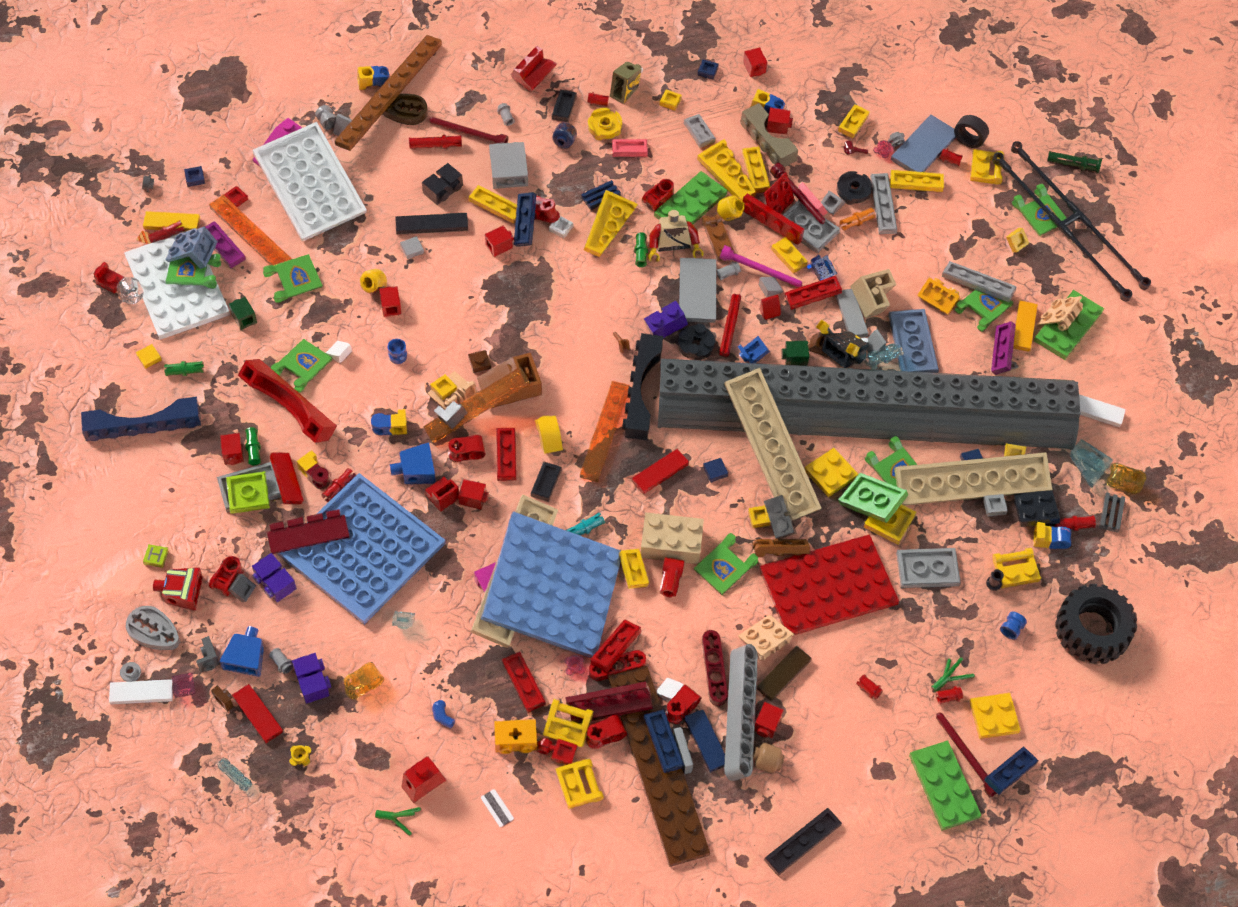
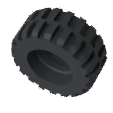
M1090 584L1089 587L1083 585L1078 590L1074 589L1071 591L1069 596H1066L1056 616L1055 628L1058 629L1056 634L1058 639H1062L1061 645L1064 648H1068V653L1072 656L1077 655L1079 660L1083 662L1085 659L1090 660L1089 663L1096 664L1098 661L1104 664L1108 663L1109 660L1114 661L1127 650L1137 631V615L1133 613V605L1127 603L1128 599L1124 595H1119L1118 590L1114 588L1113 590L1108 589L1106 585H1101V587H1098L1097 584ZM1085 612H1094L1102 615L1110 622L1113 633L1100 636L1089 632L1081 624L1079 615Z

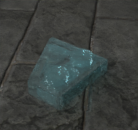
M892 343L885 346V349L882 351H871L864 359L865 364L870 369L875 370L878 368L877 364L882 362L888 363L903 355L902 347Z
M1083 439L1077 443L1070 453V457L1091 488L1094 487L1113 462L1112 458Z

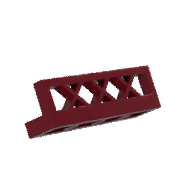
M646 682L565 697L566 704L585 711L587 709L592 710L593 716L591 721L608 718L612 715L620 716L653 709L651 690ZM570 715L571 721L583 723V718Z

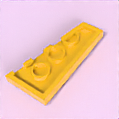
M725 139L697 155V160L733 196H737L741 200H743L747 193L753 197L755 196L756 191L747 176L742 172L739 162H736L731 149L729 150Z
M606 190L583 250L600 257L638 204Z

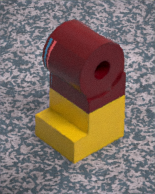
M312 450L296 461L298 470L317 489H325L329 486V472L326 468L318 465L317 455Z

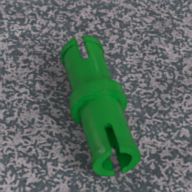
M643 232L636 234V246L634 247V253L636 254L635 265L639 268L647 265V235Z
M181 361V363L165 364L164 368L166 369H164L166 376L181 374L187 376L191 373H204V362L187 363L186 361Z
M250 427L245 430L247 438L245 448L248 451V464L256 466L261 463L259 453L261 444L258 442V429Z

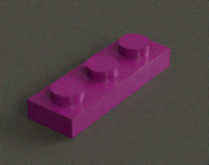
M215 221L205 226L218 241L214 250L230 269L246 260L245 255Z
M1012 321L996 326L991 372L994 375L1011 371L1016 324Z

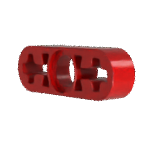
M640 650L623 653L617 660L623 664L622 669L616 670L611 667L609 672L600 669L601 674L595 671L596 666L590 664L589 676L595 681H602L608 679L609 675L640 668L646 665V655ZM634 657H637L638 660H640L639 664H637L636 661H634Z

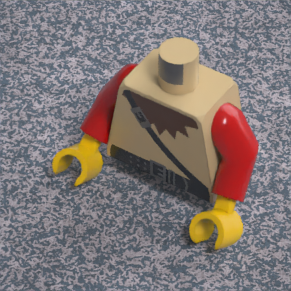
M677 210L669 211L668 217H661L659 223L650 232L649 249H651V252L647 256L648 260L651 262L652 255H656V262H659L660 256L656 253V249L658 252L692 249V245L694 246L692 251L694 258H696L695 252L697 250L701 251L703 257L704 253L699 247L700 240L697 229L691 222L686 221L685 216H679Z

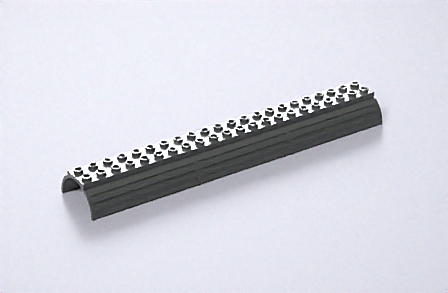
M661 358L658 428L745 432L724 382L760 368L789 434L891 439L897 436L899 440L929 441L933 443L1013 444L1026 447L1074 450L1078 435L1081 412L1078 382H1075V380Z

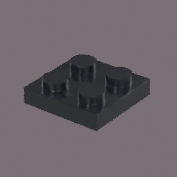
M1053 490L1014 494L1013 499L1021 527L1036 526L1037 522L1045 523V525L1060 524V516Z

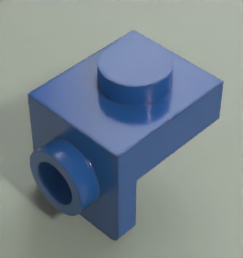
M759 336L744 347L741 344L738 346L741 351L739 355L744 362L756 363L770 352Z

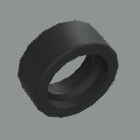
M964 115L956 124L954 134L963 145L970 148H979L989 135V127L977 116ZM965 127L973 129L978 136L969 133Z

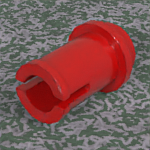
M592 91V93L588 94L587 103L607 107L609 96L594 94Z
M948 148L947 150L943 149L939 159H942V162L945 160L959 166L963 155L948 151Z
M865 674L859 678L860 682L857 681L856 685L860 686L870 695L871 699L874 698L876 700L883 692L881 685H876Z
M953 686L952 689L936 691V699L938 704L955 700L959 702L960 699H963V692L961 687Z

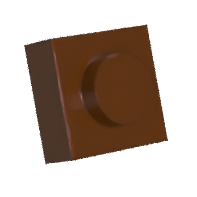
M486 350L468 354L473 373L491 369V363Z
M217 685L211 690L214 699L227 712L234 707L231 701L233 697L227 689L222 690Z

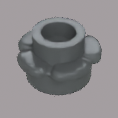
M150 174L149 176L144 175L142 189L149 192V189H153L154 179L151 178Z

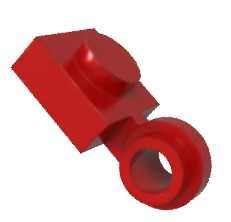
M541 738L537 742V752L543 755L553 752L551 760L568 765L572 764L578 745L558 739L554 746L552 741Z

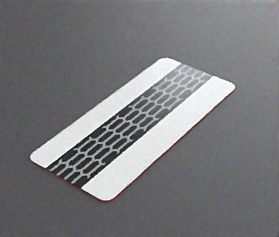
M495 789L481 796L483 803L499 827L514 819Z

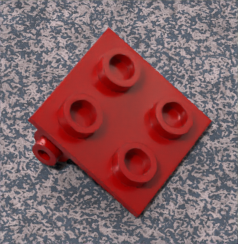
M787 172L764 193L766 205L780 214L795 200Z

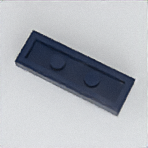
M534 192L518 194L513 244L516 247L532 245L537 196Z
M664 709L644 715V720L663 773L684 768V763Z
M702 709L684 716L688 729L709 772L711 773L725 767V753L704 710Z
M1023 746L986 776L984 781L1000 795L1033 768L1039 760Z

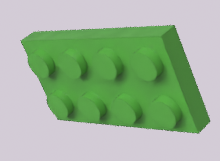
M700 171L654 212V217L659 220L661 217H668L669 211L677 210L679 216L683 215L686 221L695 224L727 195L728 190Z
M1075 290L1067 298L1082 296L1080 302L1083 304V309L1069 328L1061 331L1058 329L1057 323L1045 324L1034 339V342L1066 360L1105 309Z
M948 740L910 752V760L941 831L981 817V813Z

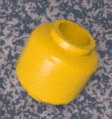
M729 196L719 201L717 212L723 220L731 221L742 216L744 203L737 196Z
M380 269L367 270L360 277V286L366 293L380 292L379 289L385 288L387 285V277Z

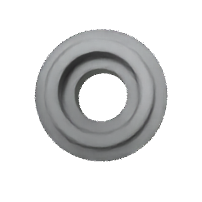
M892 133L888 143L892 147L903 144L905 142L904 133Z
M128 662L120 669V676L126 682L136 681L141 675L140 666L134 662ZM133 669L132 673H127L128 670Z

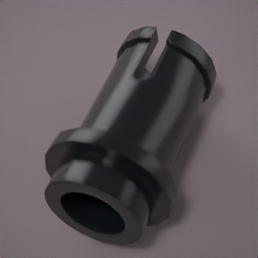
M999 569L991 572V576L986 581V586L990 590L997 591L1001 588L1004 577L1003 572Z

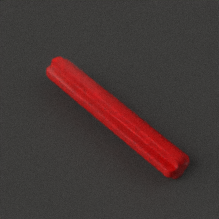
M734 293L731 297L719 354L721 356L728 357L730 354L741 302L740 294Z

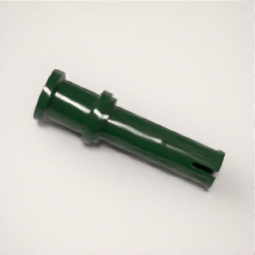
M1049 151L1047 162L1079 167L1081 171L1090 170L1099 174L1102 158L1093 159L1088 158L1087 155L1078 157Z

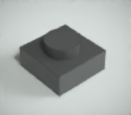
M238 574L228 591L241 602H246L256 585L243 574Z

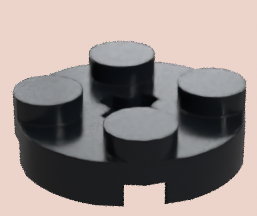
M849 171L840 176L836 190L839 197L846 204L852 205L864 202L870 198L872 182L865 174L860 175L857 174V171ZM851 185H853L854 187H858V188H857V189H852V188H851Z
M705 325L689 326L679 333L678 348L683 356L694 358V360H702L712 354L715 337ZM693 341H700V345H697L696 343L693 344Z

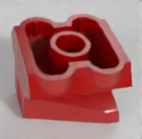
M536 46L515 67L510 75L514 81L520 83L531 93L554 70L557 63L550 59H545L543 49Z

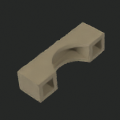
M760 103L742 111L740 120L742 127L750 133L754 141L756 140L761 150L770 157L773 164L781 163L785 167L797 161L798 149L789 138H776L766 131L765 128L768 125L769 114Z

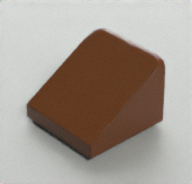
M821 332L812 336L808 347L809 351L827 357L828 355L822 351L825 337Z

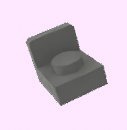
M207 636L201 639L204 646L200 647L204 658L196 660L200 672L213 670L216 666L220 665L211 639Z

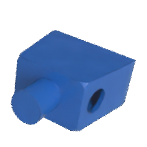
M429 443L401 451L399 453L401 462L390 464L391 476L403 474L405 484H434L436 482Z
M248 626L245 635L234 634L220 659L223 670L257 677L261 676L264 644L262 639L257 638L259 632L257 628Z

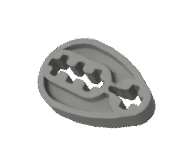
M141 606L133 610L127 617L126 630L134 642L156 650H174L179 646L180 638L175 626L159 609L153 606ZM141 617L144 624L149 622L150 627L153 629L157 627L158 631L151 633L149 627L145 626L143 628L142 624L138 621L135 623L134 619H140ZM165 637L170 638V639L173 637V638H174V641H173V642H172V641H169V642L167 643V640H166Z

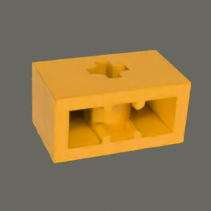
M536 719L494 721L496 752L501 754H510L514 751L531 753L537 750Z

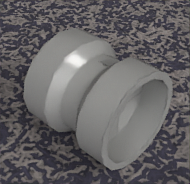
M329 105L320 106L316 110L315 116L324 129L334 128L336 115L333 114V110Z

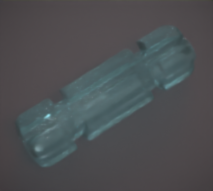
M222 758L218 762V768L225 772L243 791H247L252 786L251 780L245 777L227 758Z

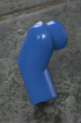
M443 700L434 702L432 711L435 721L451 729L455 724V719L446 715V703Z

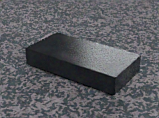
M560 89L552 113V119L569 122L577 98V92Z
M543 461L532 488L531 497L549 502L562 467Z

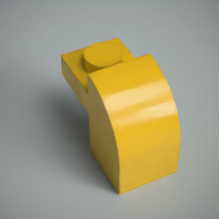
M542 416L535 420L544 454L563 450L556 416Z

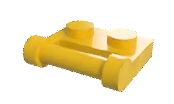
M973 150L970 181L996 185L1002 183L1003 176L1001 175L1002 167L995 164L994 175H989L990 160L993 159L996 152Z
M1025 548L1024 551L1002 555L1000 553L993 554L992 558L995 569L1001 570L1004 574L1002 588L1040 582L1041 577L1032 548ZM1025 558L1027 561V563L1015 564L1004 567L1002 564V562L1014 561Z
M553 699L543 735L583 747L593 711L589 709L585 711L560 703V700ZM557 711L583 718V723L579 724L557 717Z
M591 759L555 768L568 809L604 799V795L599 790L592 770L593 764ZM579 770H584L591 790L590 794L585 792Z

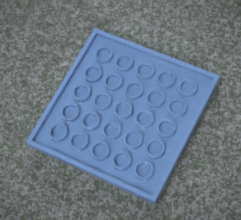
M359 473L317 513H322L323 519H327L326 512L340 509V514L345 515L349 538L277 554L365 625L446 544V541Z
M512 512L481 620L592 658L599 649L621 562L619 557L621 550Z

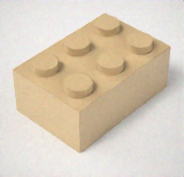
M645 512L641 543L642 558L665 560V557L685 560V563L699 564L704 519Z

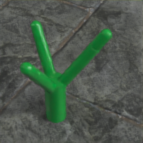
M960 657L950 670L951 659L949 658L943 676L931 688L936 692L949 681L974 678L975 674L950 677L963 661V658Z
M417 807L400 812L376 810L375 818L391 820L406 834L411 836L412 832L397 818L414 816L415 812L421 811V808Z

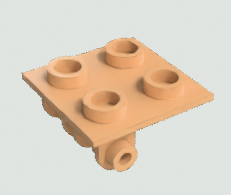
M1082 296L1054 300L1048 311L1041 316V320L1037 325L1057 323L1059 330H1067L1083 309V304L1080 302Z
M456 371L452 372L448 377L457 386V391L444 400L433 390L427 393L444 409L453 401L465 408L481 394L475 389L476 384L474 381H466Z
M768 615L738 635V637L746 644H752L756 648L758 660L760 661L765 660L771 653L774 654L776 650L779 651L780 648L789 644L794 634L771 615Z

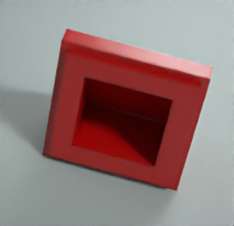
M778 295L761 299L759 310L764 320L781 315Z

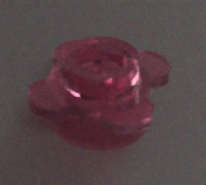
M886 140L878 142L877 147L873 148V152L878 153L882 158H888L889 153L894 151V147Z
M577 655L566 657L564 663L567 665L566 674L569 676L577 673L580 675L584 674V657Z

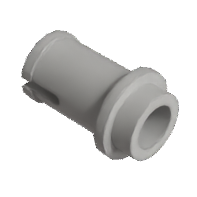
M502 103L498 106L497 112L501 115L504 125L510 126L515 122L510 112L511 108L506 103Z
M732 261L730 265L716 271L719 279L723 280L734 274L738 275L741 269L738 262L734 263Z
M275 648L270 652L269 657L276 663L279 672L286 674L293 669L292 660L287 659L280 648Z

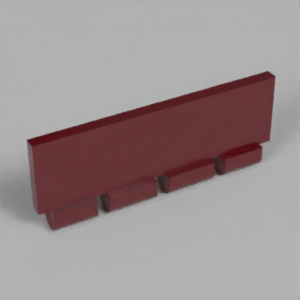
M340 509L326 512L327 519H323L322 513L306 516L308 523L303 522V517L287 520L288 527L284 528L283 521L269 524L270 531L267 532L270 551L272 554L349 538L345 515H341Z

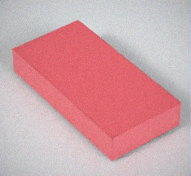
M612 139L613 157H647V139Z
M803 182L798 185L799 190L821 215L824 216L828 213L822 203Z

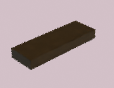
M796 646L757 686V690L772 702L812 661V658Z

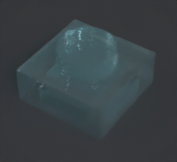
M395 611L392 618V626H397L400 629L412 627L415 621V613Z

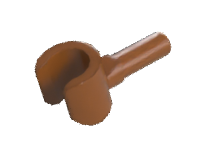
M616 331L613 332V336L618 341L620 353H624L623 349L630 351L629 340L622 339Z

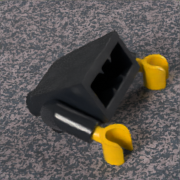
M821 319L816 328L825 337L822 351L844 368H848L856 363L861 364L866 357V349L869 347L868 339L859 338L850 331L833 333L829 329L830 325Z

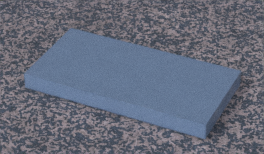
M930 114L891 156V160L908 171L925 172L941 155L942 150L946 149L956 138L954 128Z
M925 309L889 312L888 318L900 371L938 373L939 368Z

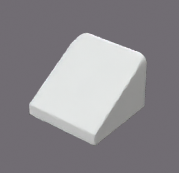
M337 340L326 354L331 356L333 360L341 363L352 352V348L349 343Z
M667 677L656 693L666 702H669L684 685Z

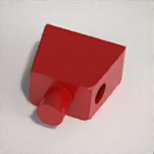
M427 756L403 773L401 787L411 801L415 803L444 783L446 779L430 757Z

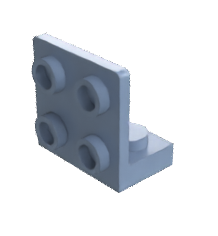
M205 226L198 229L194 228L189 232L179 233L175 237L172 247L168 250L165 260L171 262L189 256L200 269L204 268L218 241Z

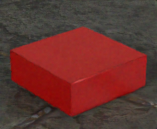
M237 185L223 195V199L234 209L249 200L248 195Z

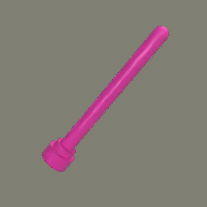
M724 245L719 259L724 261H730L731 259L796 287L802 286V281L733 253L734 251L731 250V247Z

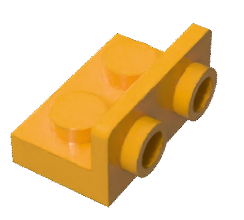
M929 277L917 296L946 315H949L956 303L961 300L959 292L952 287L946 288L941 280L937 278L933 280Z

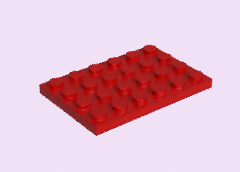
M870 534L810 551L809 554L795 555L764 564L759 568L781 624L794 635L899 604V599Z

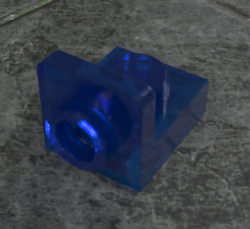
M820 255L810 260L811 264L807 266L808 269L812 268L819 281L838 274L828 255L822 258Z

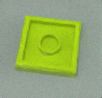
M265 471L226 477L231 514L270 508Z

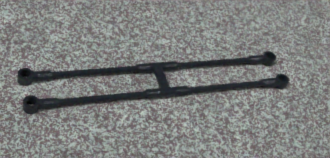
M1013 142L1011 151L1018 154L1025 162H1028L1074 213L1063 221L1054 212H1051L1013 172L1012 167L1004 160V155L1001 152L994 154L993 163L1000 165L1048 214V217L1066 237L1071 239L1108 278L1112 286L1120 293L1122 301H1129L1133 295L1132 291L1125 289L1074 237L1072 231L1067 227L1068 225L1080 219L1131 271L1130 273L1139 282V287L1143 290L1149 288L1151 280L1148 277H1143L1136 268H1133L1092 225L1093 223L1074 202L1070 201L1022 149L1023 145L1021 142Z

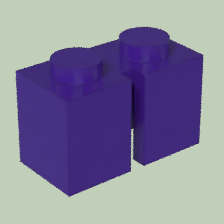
M677 301L663 307L661 313L656 311L644 318L650 334L663 336V338L688 325L685 314Z
M270 553L252 565L254 572L252 577L258 585L261 583L265 587L263 589L265 594L269 598L273 597L278 603L297 588L295 580L285 568L281 570L282 565Z
M312 653L292 660L305 703L328 697V688H331L328 676H323L322 671L325 670L322 658L318 659L316 653Z

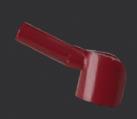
M845 141L843 149L847 155L854 152L868 154L867 149L854 147L852 141Z

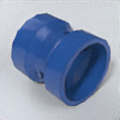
M392 339L387 346L389 360L394 364H401L407 359L406 343L402 339Z
M1012 611L1006 618L1007 622L1001 625L1000 631L1007 638L1015 640L1020 635V630L1024 629L1027 620L1023 615Z

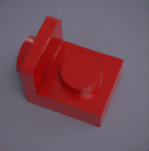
M106 262L98 266L93 274L97 285L114 294L117 291L118 283L121 287L126 281L124 276L109 269Z

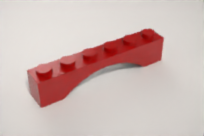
M261 359L245 360L238 374L244 382L284 406L298 421L302 432L314 443L330 440L337 427L334 422Z

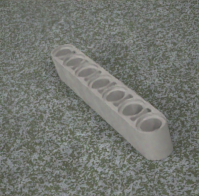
M752 644L733 649L730 654L724 767L725 775L730 781L748 777L752 774L758 654Z

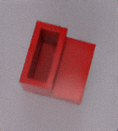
M443 477L425 489V495L441 512L459 499V487L452 479L447 480Z

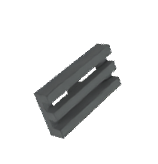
M1106 492L1099 528L1119 532L1125 502L1124 496L1119 498L1116 494L1111 496L1110 493ZM1112 501L1108 525H1105L1108 502ZM1116 502H1118L1119 507L1115 527H1113Z

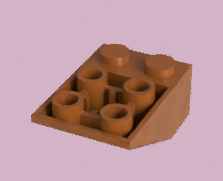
M531 353L512 357L477 377L487 409L542 395V382Z

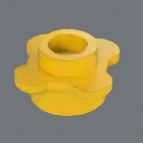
M298 745L290 749L292 757L289 762L292 766L297 764L307 766L310 764L309 754L311 753V748L309 746Z

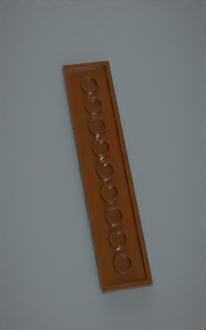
M647 665L609 675L608 680L611 688L646 682L651 690L653 709L620 715L627 731V739L669 867L710 856V850L683 770L681 768L663 773L644 720V715L662 710Z

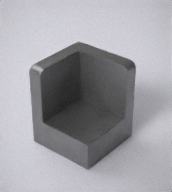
M455 401L445 410L440 406L434 410L438 418L451 429L467 414L465 408L461 404L458 405Z

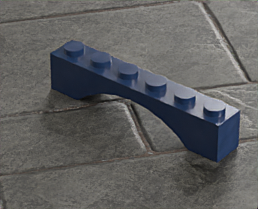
M197 396L181 398L159 412L133 418L115 416L101 409L81 412L82 433L86 441H98L99 439H115L121 436H136L143 433L152 434L165 430L174 431L180 428H194L201 426L200 405Z

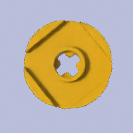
M599 108L594 110L588 118V130L596 140L611 139L621 134L622 117L616 111L614 113L609 108Z

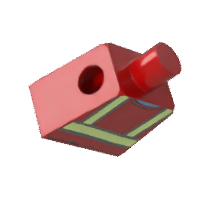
M169 569L165 580H154L153 591L162 592L164 602L167 604L196 611L203 580L201 569Z

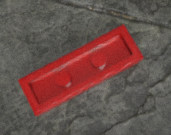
M833 276L785 292V298L790 309L793 310L841 294L842 288L837 277Z
M496 428L497 481H517L515 428Z
M677 448L632 477V482L644 495L688 466L689 461Z
M272 452L269 457L283 504H302L304 500L290 453Z
M624 619L590 659L591 664L608 672L642 632L641 627Z
M519 651L503 658L502 663L526 712H531L546 705V701L521 652Z
M250 684L232 694L233 699L265 744L283 733L282 728Z

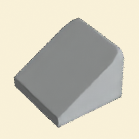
M337 114L334 134L339 136L352 119Z
M828 191L821 203L829 213L834 215L845 204V201L831 191Z
M759 278L758 285L766 298L783 292L776 278Z
M876 329L867 338L869 347L866 350L871 357L883 354L886 346V341Z

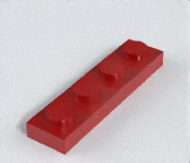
M748 193L743 197V211L786 237L796 245L802 242L804 228Z

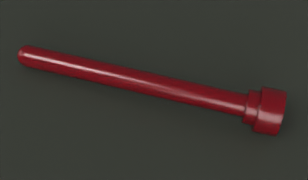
M431 117L429 119L431 124L494 142V144L508 143L509 140L508 135L497 134L495 136L439 118Z
M776 163L770 169V173L778 179L786 172L785 167L781 163ZM789 178L793 194L820 224H824L825 218Z
M941 712L937 713L936 719L984 783L985 793L989 798L995 796L997 793L984 781L986 776H988L986 771L944 714Z

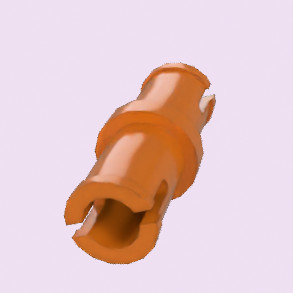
M868 208L840 220V225L846 224L841 226V229L845 231L874 219L875 213L870 214L874 210Z

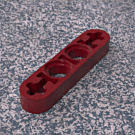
M707 630L702 636V649L708 695L713 705L722 706L727 701L728 691L721 638L717 631ZM708 637H712L714 640L713 648L711 649ZM715 654L719 657V661L712 663L708 660V656ZM712 673H719L722 678L719 681H713L710 675ZM716 687H719L721 699H717V696H715Z

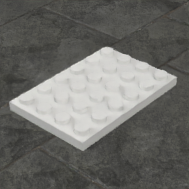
M317 122L253 149L257 162L302 242L367 212Z
M177 235L124 252L159 340L230 315L218 284L214 289L203 285L166 284L170 262H167L165 259ZM207 264L205 277L213 275L209 264Z

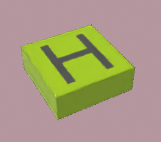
M148 544L143 564L163 568L169 552L168 547Z

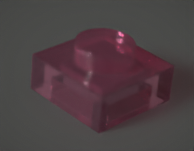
M193 673L172 676L175 698L196 694Z

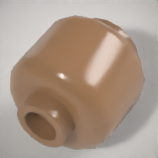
M763 743L759 748L756 747L753 752L755 767L768 773H774L776 770L779 771L784 761L782 750L768 743Z

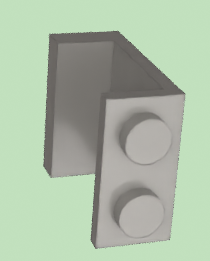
M524 142L489 144L493 189L528 186Z

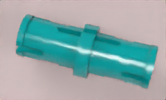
M599 512L586 520H580V523L566 529V531L580 536L585 533L589 534L594 528L605 524V520Z

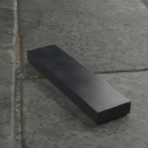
M467 213L395 216L396 235L468 231Z
M826 808L767 855L764 861L779 876L838 829L842 822L829 808Z

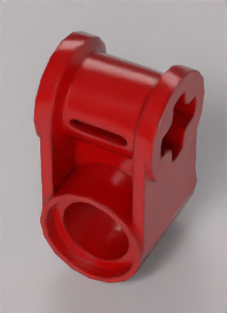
M670 179L660 180L659 183L643 195L642 202L650 205L655 212L674 195V182Z
M536 196L534 220L547 223L556 222L560 218V213L555 208V201Z
M481 435L454 438L448 443V457L453 462L479 460L486 455Z
M236 556L225 558L217 572L211 577L209 588H215L223 592L224 596H229L231 594L228 591L229 587L238 574L244 573L239 558ZM232 566H237L236 569L229 570Z
M686 684L682 686L667 704L665 714L668 722L671 724L682 722L684 716H687L698 706L702 697Z
M612 715L589 726L586 743L592 749H599L610 743L622 740L627 736V731L619 716Z

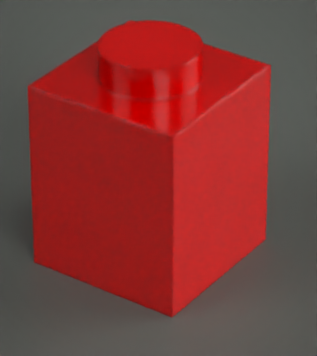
M761 48L744 51L743 64L749 76L754 77L765 74L768 62Z
M770 108L767 132L787 135L788 128H792L793 118H790L791 110Z
M504 225L485 233V245L493 257L513 249V234L510 230L507 231Z
M398 286L380 288L383 317L401 315Z
M240 433L220 435L224 464L236 465L244 462Z
M463 479L458 495L459 505L482 510L483 504L487 503L489 498L486 484Z
M764 702L755 722L754 731L762 737L773 739L784 710Z

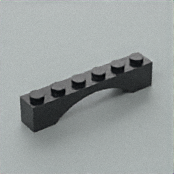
M641 333L640 340L636 341L635 351H638V356L634 355L633 367L636 368L635 371H631L630 382H633V386L628 388L627 398H630V403L626 402L625 414L628 415L627 419L623 418L622 430H625V438L648 440L651 414L646 409L642 400L641 387L646 375L661 360L663 336Z

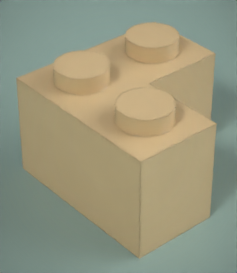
M890 269L861 276L850 287L864 317L868 318L882 313L890 306L885 294L897 284Z

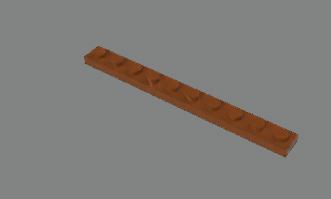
M426 35L335 139V146L351 151L441 47L442 40Z

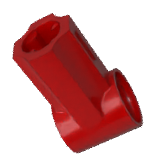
M665 557L660 594L664 597H676L685 560Z

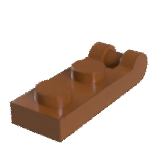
M719 214L711 218H702L703 227L716 259L720 261L722 259H719L724 245L731 247V250L734 251L722 218Z
M756 539L752 543L756 556L760 558L766 554L776 556L793 554L800 556L810 553V545L807 539Z

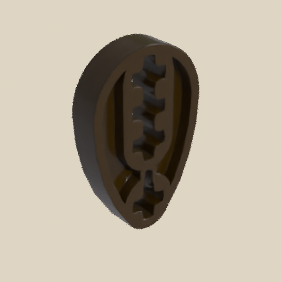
M399 94L383 115L401 124L417 125L423 122L428 115L427 103L419 95Z

